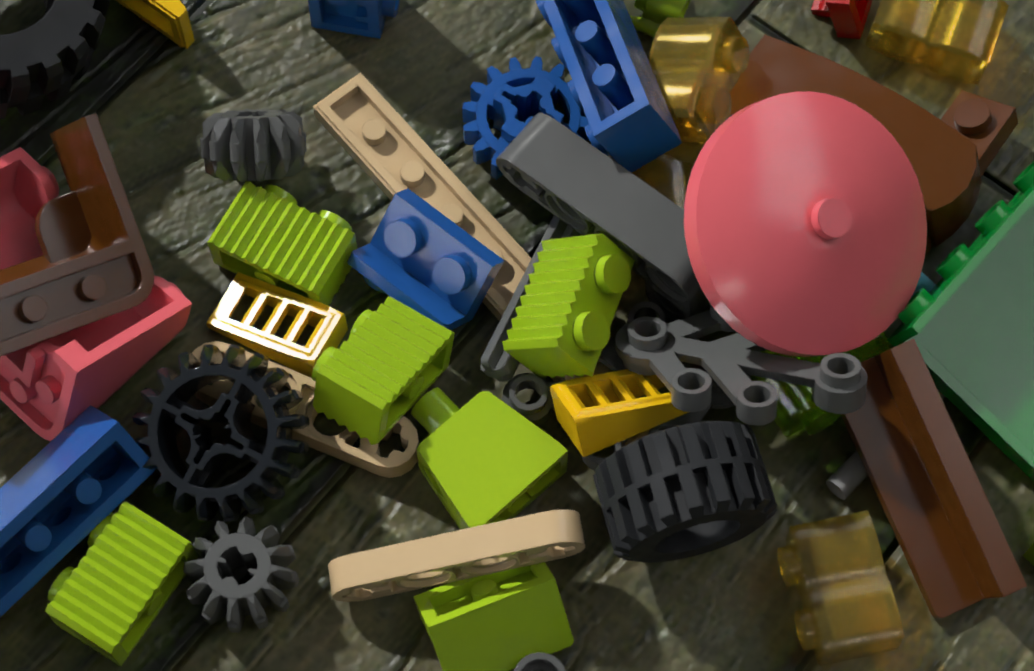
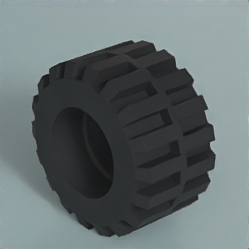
M695 422L649 434L627 444L610 455L598 465L593 475L614 554L618 558L628 561L645 563L666 562L719 549L750 535L764 525L777 511V503L755 433L750 426L739 422Z

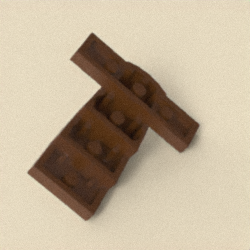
M768 35L762 37L699 120L704 135L710 138L715 130L725 122L727 117L766 98L796 91H812L833 95L862 108L877 119L893 135L908 157L917 176L923 195L927 220L925 257L933 246L937 247L952 236L969 218L978 200L982 182L981 176L1018 124L1015 107L961 90L940 120L902 95L854 70Z

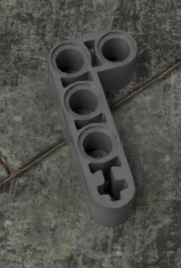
M537 113L496 158V164L502 174L523 193L580 234L603 233L635 260L632 271L645 280L646 295L649 301L659 305L665 312L668 320L674 322L701 313L709 306L710 303L696 279L688 256L684 232V209L547 114Z

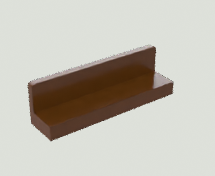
M911 339L860 362L867 373L866 401L857 411L841 414L931 615L934 618H944L983 599L1005 597L1027 587L915 340Z

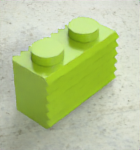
M250 181L244 183L207 242L215 264L233 273H243L326 305L332 303L334 295L338 293L340 285L344 283L346 275L350 273L352 267L347 261L352 251L358 249L355 233L352 232L351 226L342 217L327 210H321L318 214L311 213L305 207L300 208L296 199L284 189L272 184H267L263 189L262 187H256Z
M603 233L541 241L543 250L537 252L539 261L533 263L534 273L528 274L530 283L524 285L526 294L520 296L521 306L515 308L517 317L511 319L513 328L506 330L508 339L502 341L504 351L534 374L545 379L547 376L556 378V375L565 378V375L573 378L574 375L583 377L584 374L592 377L602 349L609 341L610 327L623 292L630 285L631 271L635 260Z
M388 296L384 304H380L377 311L366 309L360 314L350 331L349 339L343 341L340 349L330 346L320 355L312 371V380L316 382L313 407L317 413L324 412L328 420L335 419L339 426L345 425L349 432L356 431L360 438H367L371 445L378 444L449 367L455 332L395 298Z
M126 501L120 504L117 513H110L91 531L88 538V546L90 548H88L86 556L80 559L78 567L73 568L69 566L57 576L48 592L47 598L50 603L45 611L62 630L68 632L119 666L123 665L185 577L183 571L184 564L198 558L189 540Z

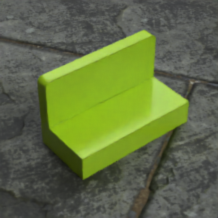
M545 562L449 582L413 596L420 618L433 643L442 671H509L514 669L519 661L529 654L538 652L552 654L570 647L574 643L555 577Z

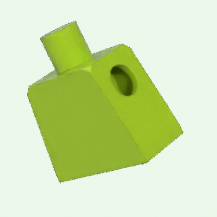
M436 387L421 397L411 411V415L430 434L416 449L418 466L459 530L516 517L567 472L568 450L560 442L489 391L479 392L459 409L439 387Z

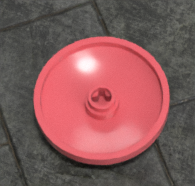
M812 91L789 92L766 98L739 110L722 123L705 143L691 171L684 202V232L691 266L703 293L712 307L732 329L747 340L762 348L787 356L816 357L847 352L870 342L883 333L907 306L918 284L925 260L927 220L923 195L914 169L902 147L877 119L862 108L842 98Z

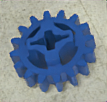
M535 56L531 67L522 69L520 62L514 57L509 60V72L502 74L493 66L487 68L488 86L478 82L471 84V101L464 102L462 107L463 122L467 123L463 125L464 143L466 145H474L473 161L476 165L485 163L488 160L492 161V178L497 180L503 175L496 164V158L537 113L549 115L585 141L589 140L585 132V126L589 122L585 113L574 100L569 90L568 82L564 81L565 66L559 63L551 72L543 70L542 58ZM557 103L564 109L569 125L564 123V114L555 110ZM488 118L493 120L494 128L501 131V137L498 140L488 126Z

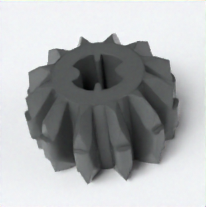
M267 108L238 111L227 110L225 113H214L203 122V138H200L201 157L204 158L205 172L214 178H220L223 181L239 180L240 182H262L263 180L270 179L281 180L283 177L296 175L304 167V155L307 151L306 132H303L302 117L294 112H287L284 109L268 110Z
M245 516L239 523L238 532L231 534L224 521H217L214 527L219 539L213 544L205 538H195L193 546L203 559L191 560L184 564L183 571L186 577L196 581L186 591L187 597L193 605L205 604L202 616L211 625L220 621L226 615L229 630L239 633L244 626L245 616L251 615L257 627L265 629L268 626V618L264 609L269 605L277 611H287L290 604L280 590L292 589L298 586L299 578L297 572L286 568L296 559L294 550L291 545H278L280 535L278 529L272 525L262 529L256 535L253 519ZM245 565L252 579L245 584L238 585L232 570L238 566Z

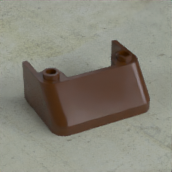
M96 113L85 116L50 133L71 193L49 200L41 207L36 216L35 232L43 256L0 270V357L138 306L147 299L152 291L154 284L153 268Z

